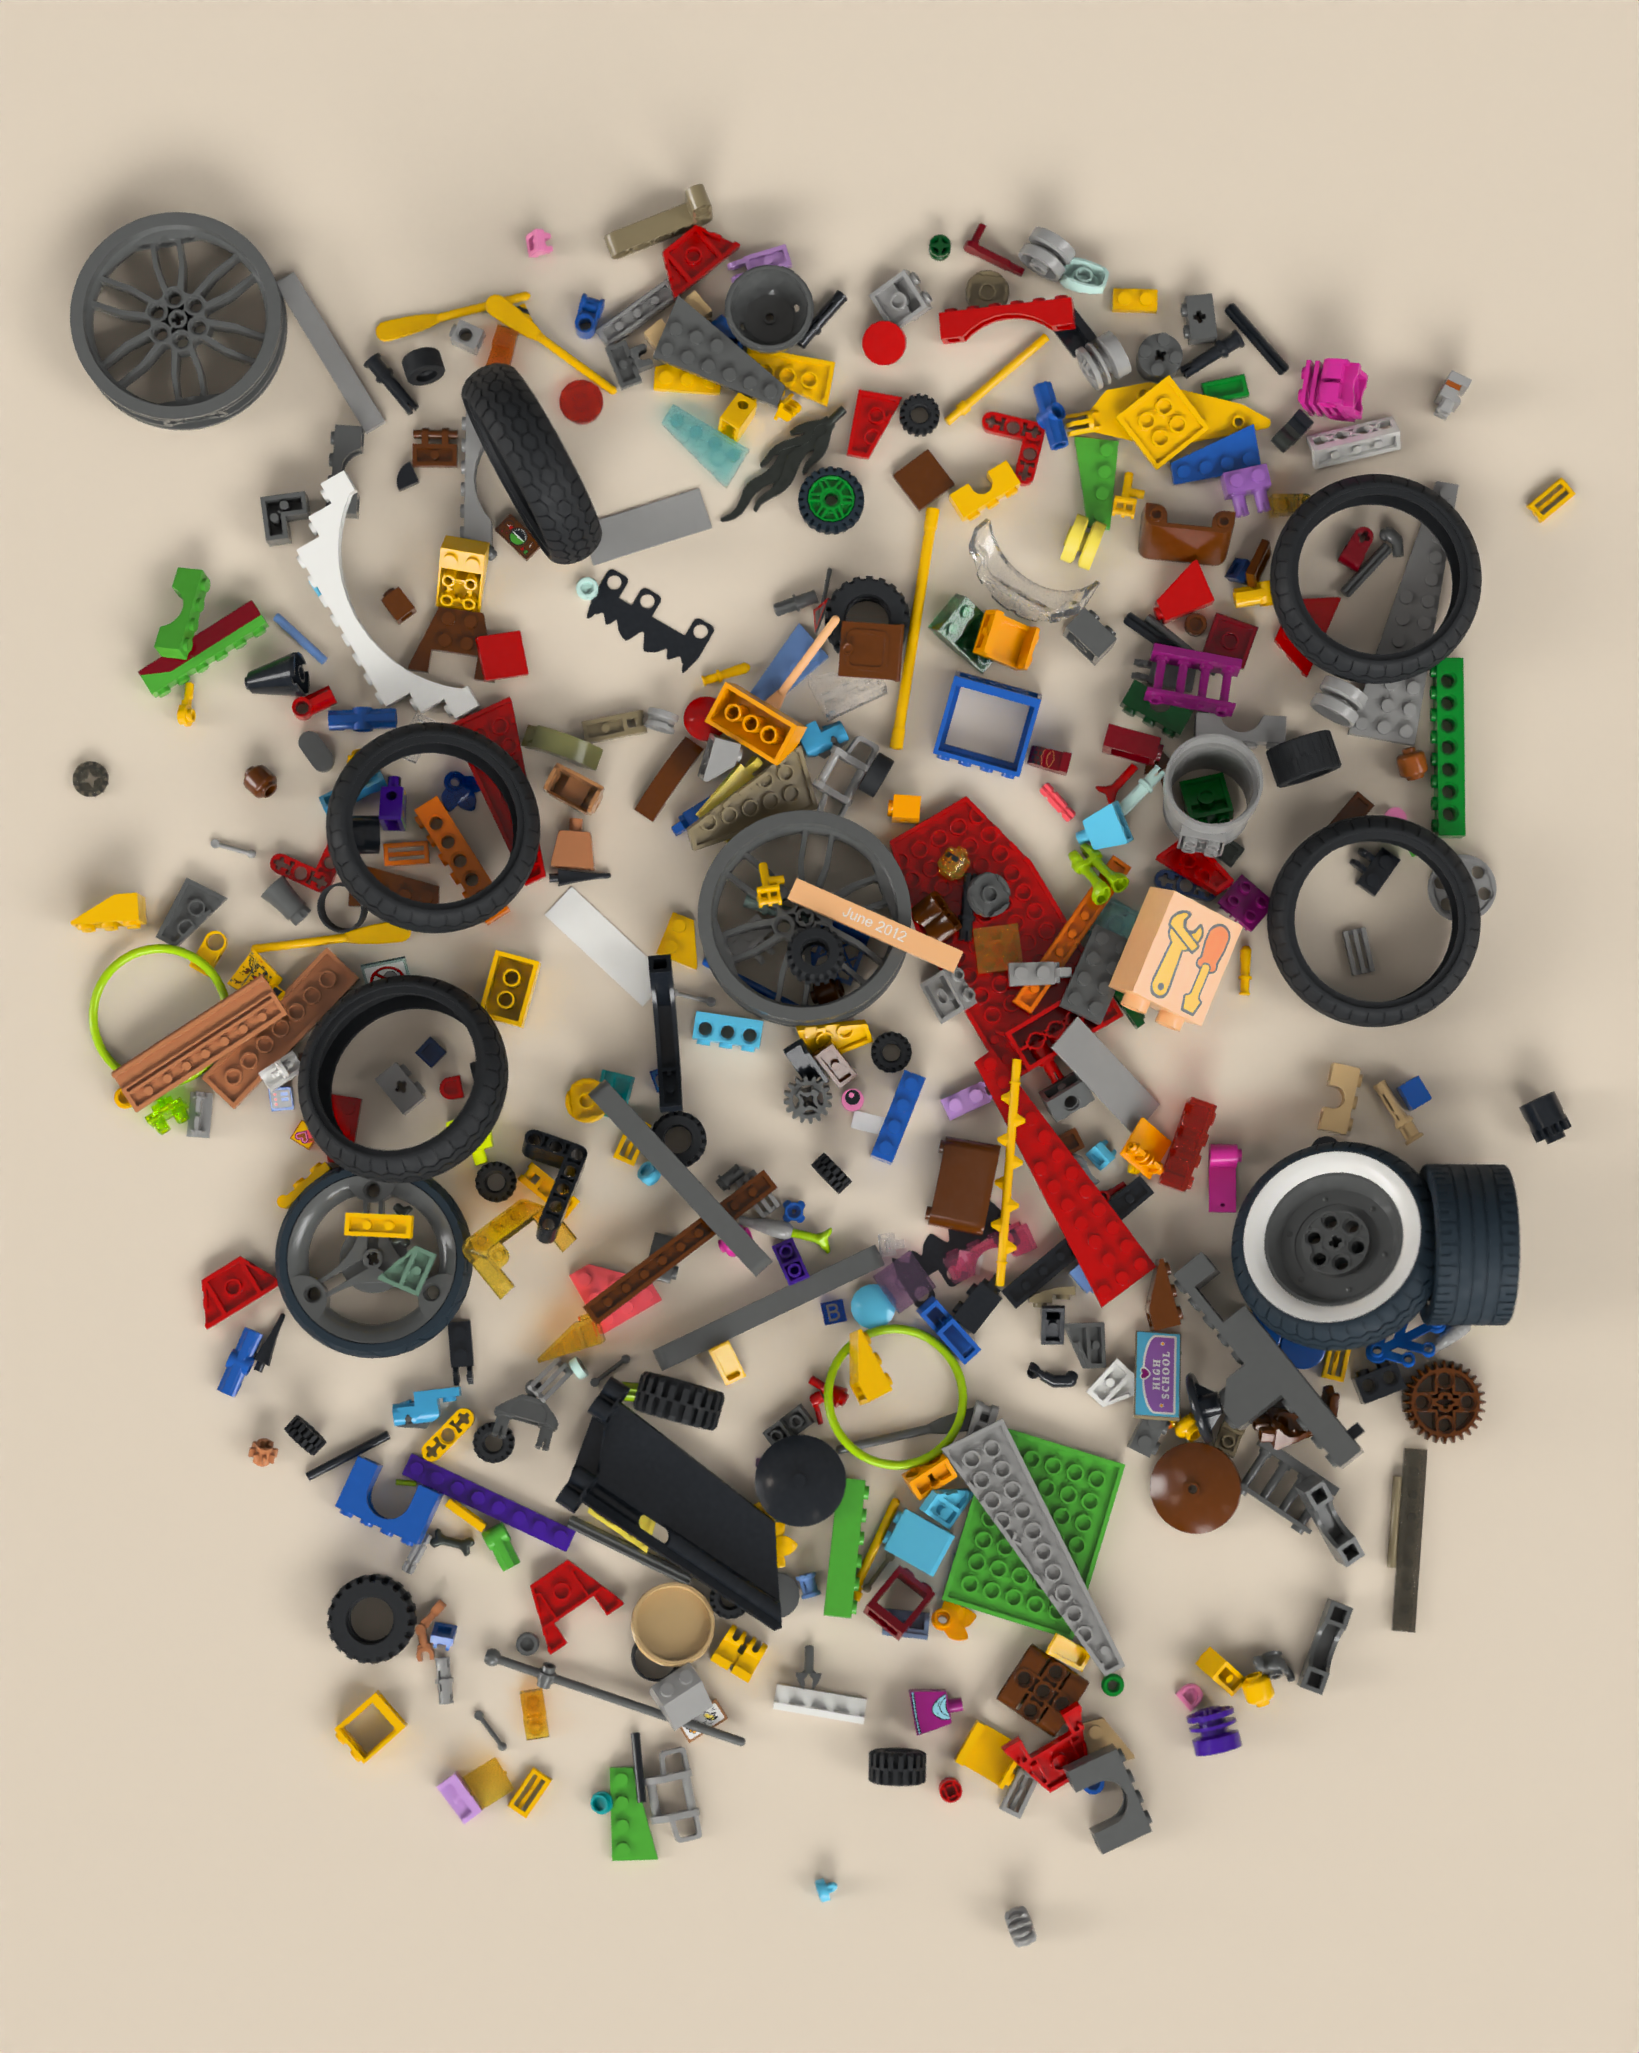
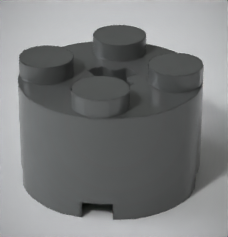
M1167 333L1153 334L1147 337L1140 345L1137 353L1136 368L1138 373L1146 381L1157 384L1168 375L1173 379L1182 363V348L1178 341ZM1155 357H1162L1163 361H1161L1160 359L1155 360Z

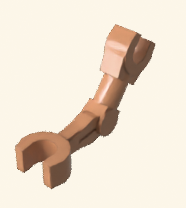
M439 1600L430 1610L431 1612L415 1628L419 1640L416 1654L418 1662L423 1661L422 1653L424 1651L429 1653L430 1660L435 1658V1651L427 1639V1628L430 1627L435 1617L447 1606L442 1600Z

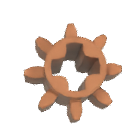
M261 1438L257 1442L253 1441L248 1456L253 1457V1463L264 1467L269 1465V1463H274L278 1448H273V1441Z

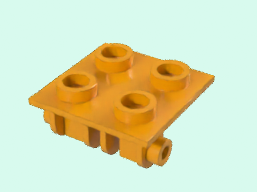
M1141 1117L1121 1150L1120 1155L1150 1180L1153 1174L1160 1175L1163 1173L1164 1167L1161 1160L1172 1142L1145 1118Z

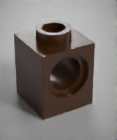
M400 587L396 589L391 588L383 594L382 603L399 625L417 612Z

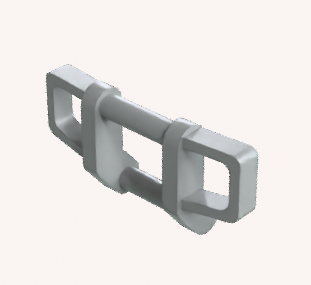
M856 736L846 751L838 746H832L830 749L831 754L818 779H815L812 784L823 793L817 811L824 812L829 796L843 804L838 816L844 817L848 807L853 802L852 797L864 774L869 770L879 751L877 744L863 736ZM860 741L872 749L865 763L850 755ZM838 758L857 769L844 795L826 784Z
M677 1747L661 1751L659 1753L660 1775L644 1778L652 1811L651 1823L670 1822L675 1841L679 1843L699 1839L702 1837L699 1820L700 1812L699 1807H696L691 1783L692 1771L689 1768L686 1749ZM680 1752L684 1770L666 1774L665 1757L669 1754ZM682 1779L687 1809L661 1814L656 1784ZM693 1817L695 1834L680 1837L675 1821Z

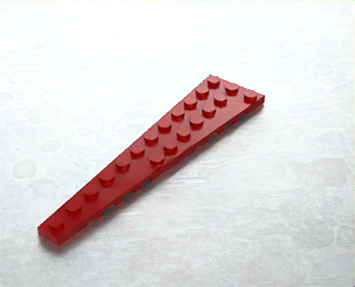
M992 1049L975 1061L974 1064L998 1107L1005 1124L1008 1125L1009 1105L1001 1100V1095L1010 1091L1011 1084H1009V1081H1011V1073ZM1020 1086L1018 1114L1024 1117L1026 1121L1024 1124L1016 1127L1015 1143L1102 1308L1156 1266Z

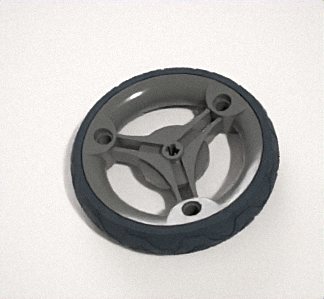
M339 1166L326 1172L306 1187L289 1208L278 1233L275 1249V1271L281 1296L289 1312L312 1338L328 1348L346 1355L360 1358H387L404 1354L424 1345L437 1336L454 1318L466 1297L473 1271V1246L467 1222L453 1197L433 1178L410 1183H384L360 1177ZM376 1184L380 1192L376 1197H371L368 1192L369 1187ZM355 1196L363 1200V1213L369 1214V1202L379 1203V1214H385V1201L392 1196L408 1202L427 1219L437 1239L439 1248L438 1274L426 1279L418 1297L419 1306L410 1314L393 1322L384 1324L358 1323L342 1317L330 1308V1297L351 1286L368 1293H380L394 1287L378 1279L380 1274L384 1273L408 1252L407 1247H403L401 1244H392L391 1240L393 1238L348 1236L340 1251V1264L320 1279L310 1275L309 1250L318 1225L334 1207ZM375 1253H377V1259H379V1262L373 1263V1265H371V1259L369 1258V1256L375 1255ZM342 1272L347 1281L328 1291L324 1282ZM431 1286H436L439 1290V1295L435 1299H431L427 1294ZM314 1287H317L321 1292L317 1300L311 1299L309 1295L310 1290Z

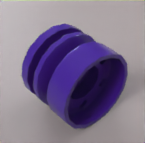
M1217 1705L1206 1707L1186 1716L1188 1723H1198L1191 1726L1189 1731L1191 1733H1201V1736L1192 1740L1196 1756L1215 1755L1242 1746L1239 1730L1227 1728V1726L1236 1722L1235 1717H1226L1234 1713L1233 1706Z

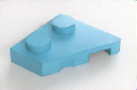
M967 1488L932 1490L919 1509L950 1530L973 1497V1493Z

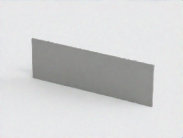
M700 489L681 493L600 519L602 538L590 557L593 566L711 529L712 526Z
M1079 1017L1075 1018L1051 1047L1131 1133L1141 1117L1148 1120L1160 1105Z

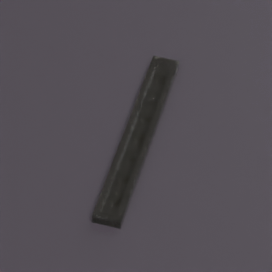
M1404 1448L1392 1631L1415 1633L1428 1451L1424 1449Z

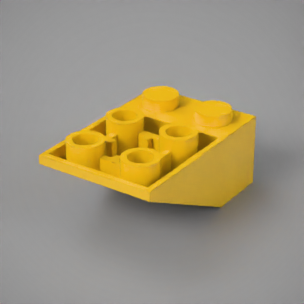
M445 536L440 549L436 597L437 607L480 613L488 565L489 542Z
M137 892L114 894L72 920L71 925L78 928V930H82L83 933L96 932V928L105 929V931H116L118 926L127 927V929H140L141 925L147 924L145 897Z
M862 1329L849 1334L850 1387L859 1405L869 1403L893 1390L891 1387L893 1382L887 1372L884 1373L880 1366L882 1364L880 1356L877 1352H873L870 1346L872 1343L868 1333L866 1331L863 1332Z

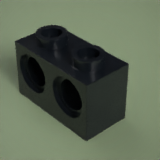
M1385 1360L1382 1363L1376 1364L1377 1368L1369 1371L1368 1368L1355 1372L1356 1377L1351 1378L1361 1404L1370 1403L1407 1388L1397 1362L1390 1363L1389 1360ZM1388 1370L1394 1375L1391 1383H1386L1383 1380V1374ZM1365 1379H1370L1373 1383L1372 1389L1368 1392L1362 1388V1383Z

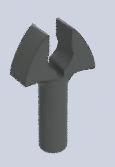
M807 1645L805 1646L804 1670L802 1673L797 1672L796 1677L800 1686L805 1689L804 1679L810 1674V1677L813 1679V1690L821 1678V1673H816L813 1670L814 1646Z

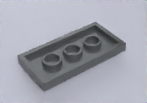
M1095 924L1059 1006L1100 1025L1116 991L1109 987V984L1128 939Z

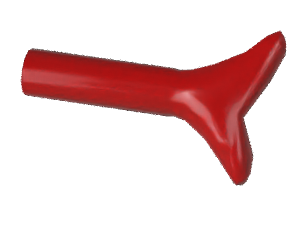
M1131 763L1112 785L1096 786L1095 788L1105 794L1108 803L1111 804L1115 801L1118 790L1132 777L1138 768Z

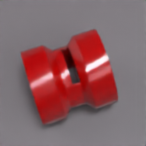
M946 1777L939 1784V1793L944 1801L953 1803L962 1796V1787L956 1778Z

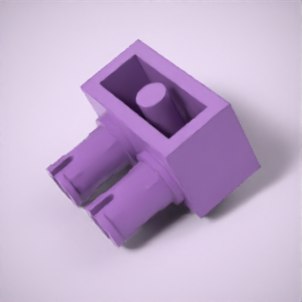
M1267 463L1222 474L1220 481L1225 500L1232 499L1236 518H1241L1242 515L1243 517L1250 515L1245 496L1251 494L1255 498L1257 513L1271 510L1267 491L1272 484Z

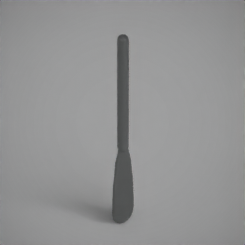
M974 1407L966 1410L965 1419L959 1432L968 1431ZM957 1412L941 1417L928 1425L854 1441L853 1443L860 1449H865L925 1434H948ZM981 1414L980 1420L987 1422L988 1415ZM842 1444L836 1447L838 1454L849 1452Z

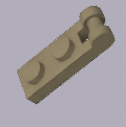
M643 710L582 721L585 741L593 744L647 733V727L644 726L642 719L644 718ZM634 720L635 727L628 728L627 721Z

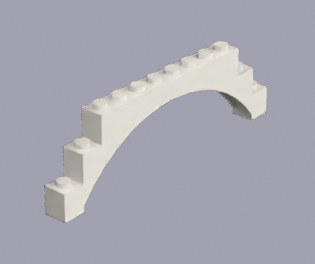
M344 470L322 482L323 490L320 492L327 503L331 501V504L309 516L311 523L308 525L315 536L318 534L319 537L297 549L299 556L296 558L303 569L306 567L309 571L308 579L314 588L318 587L321 595L319 598L324 607L329 606L333 614L330 615V618L336 627L340 626L344 632L341 637L348 647L351 645L355 651L352 656L358 666L363 665L366 671L363 675L370 686H375L377 690L375 696L381 705L385 704L386 707H391L411 695L412 698L409 701L414 710L425 713L445 701L446 705H444L447 714L449 717L454 716L457 720L479 708L480 704L469 686L462 689L444 686L413 674L388 656L370 637L361 624L350 601L342 569L341 546L343 527L352 496L358 491Z

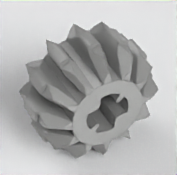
M1024 1906L1014 1907L1010 1911L1005 1912L1008 1930L1018 1948L1028 1946L1036 1941L1037 1935L1033 1923Z

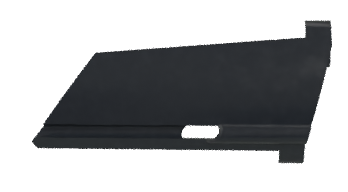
M611 1376L588 1410V1413L593 1415L569 1481L555 1501L573 1514H575L582 1503L773 1631L781 1629L782 1617L779 1597L775 1521L624 1405L622 1402L630 1388ZM642 1515L647 1516L667 1530L668 1540L666 1543L661 1542L640 1528L639 1519Z

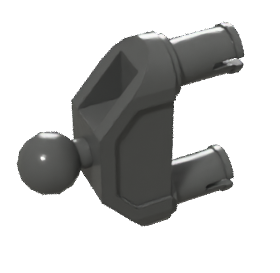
M530 1380L525 1386L527 1395H519L495 1407L494 1413L497 1417L491 1435L494 1437L499 1435L498 1438L505 1439L509 1421L514 1419L538 1426L540 1431L535 1448L540 1450V1447H542L543 1451H549L553 1432H556L558 1428V1421L546 1402L543 1403L540 1399L536 1398L537 1396L527 1388L534 1381ZM541 1382L535 1386L536 1389L542 1385Z

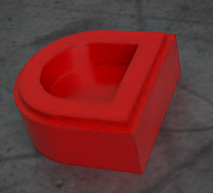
M460 1075L447 1077L440 1083L439 1090L444 1098L448 1100L464 1098Z

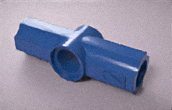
M1051 382L1038 383L1033 386L1039 412L1036 415L1037 423L1041 428L1045 429L1051 450L1065 448L1069 445L1062 421L1066 416L1065 410L1056 401Z
M354 707L352 710H329V730L370 732L373 729L397 728L396 708L373 709L372 707Z
M247 1327L244 1328L236 1348L232 1350L226 1362L227 1368L217 1388L218 1391L236 1397L244 1377L249 1374L255 1361L254 1355L263 1338V1334Z

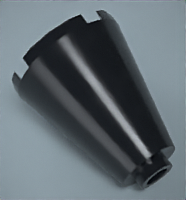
M293 652L249 671L244 680L246 689L250 690L252 694L306 696L310 689L309 672H304L303 665L306 664L303 655L300 652Z

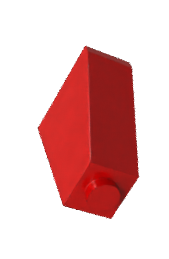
M1198 560L1193 561L1157 599L1153 611L1157 620H1161L1163 625L1208 607L1215 601Z

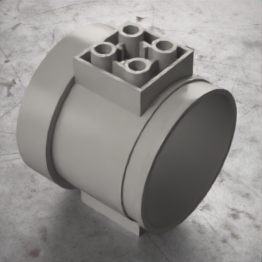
M1198 733V736L1180 745L1169 759L1163 780V814L1169 829L1178 838L1177 848L1182 849V852L1190 854L1200 852L1212 858L1222 856L1224 846L1235 840L1242 833L1249 818L1256 810L1263 790V774L1258 759L1243 744V740H1237L1222 734ZM1199 769L1217 770L1227 774L1237 782L1245 795L1247 808L1239 817L1230 822L1221 824L1200 822L1186 815L1177 806L1171 788L1180 777L1191 771Z

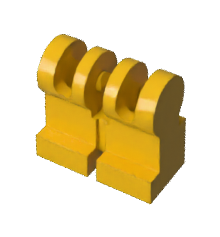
M732 1624L710 1660L727 1671L733 1665L730 1672L748 1683L768 1645L763 1642L758 1651L753 1652L752 1648L757 1640L753 1636L751 1641L746 1643L744 1653L740 1654L737 1650L740 1645L744 1644L747 1632L743 1630L738 1640H733L732 1636L738 1627Z

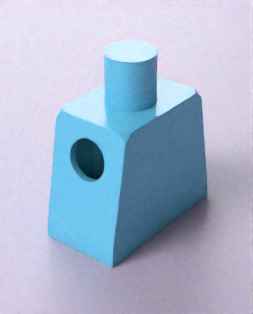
M1118 800L1084 819L1082 822L1085 829L1076 832L1078 843L1082 845L1090 842L1094 850L1124 845L1134 840Z

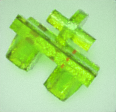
M171 1095L165 1099L160 1097L157 1099L158 1103L151 1106L153 1113L145 1117L147 1123L155 1128L159 1134L163 1135L170 1131L171 1127L167 1120L172 1117L175 1118L178 1124H182L190 1119L187 1111L189 1106L181 1097L173 1100Z

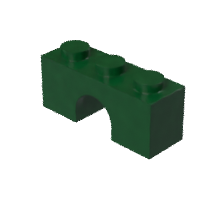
M1134 679L1120 704V707L1123 708L1122 711L1131 717L1136 715L1142 718V722L1151 728L1156 726L1162 729L1161 733L1169 738H1179L1193 711L1176 706H1170L1165 712L1154 711L1149 701L1143 700L1148 686Z

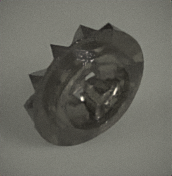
M93 761L84 762L74 771L73 785L81 795L96 797L104 793V790L109 785V775L101 764ZM89 771L92 776L100 777L94 781V788L90 783L83 782L89 778Z

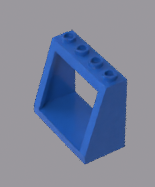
M956 670L933 753L937 754V758L949 761L950 758L959 760L958 764L966 767H971L972 764L980 766V770L993 773V770L1002 772L1001 776L1009 779H1014L1015 776L1020 777L1042 694ZM961 687L1029 706L1014 763L945 744Z

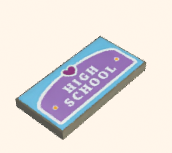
M1136 1331L1133 1418L1179 1421L1181 1334Z

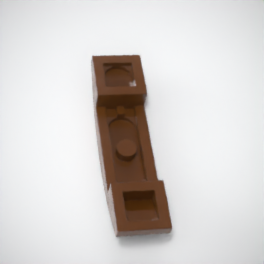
M685 737L658 772L635 810L654 822L666 805L669 797L704 749Z

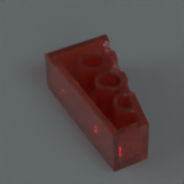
M1194 1097L1186 1100L1164 1164V1171L1158 1181L1159 1185L1181 1193H1185L1186 1189H1191L1194 1181L1192 1173L1194 1168H1198L1202 1156L1199 1154L1202 1147H1205L1209 1138L1207 1132L1215 1121L1217 1105Z

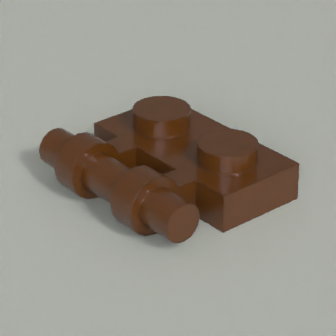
M429 428L413 430V439H422V444H413V468H458V445L449 444L450 439H458V430H449V428H442V430H430ZM442 439V444H429V440Z

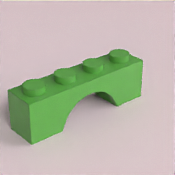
M178 567L172 588L183 599V608L180 615L173 622L159 628L154 647L161 657L187 660L188 653L193 647L194 633L198 630L200 613L204 610V599L206 593L210 590V580L203 570Z

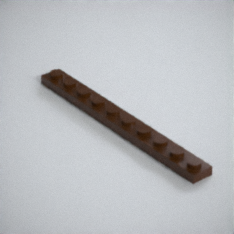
M763 1170L720 1202V1204L736 1220L778 1187ZM699 1218L584 1305L583 1309L593 1322L598 1325L714 1237L716 1233L702 1218Z

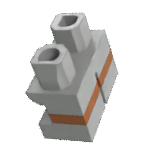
M1452 370L1445 379L1434 401L1438 406L1433 415L1446 420L1451 411L1455 412L1461 403L1459 396H1463L1472 380Z

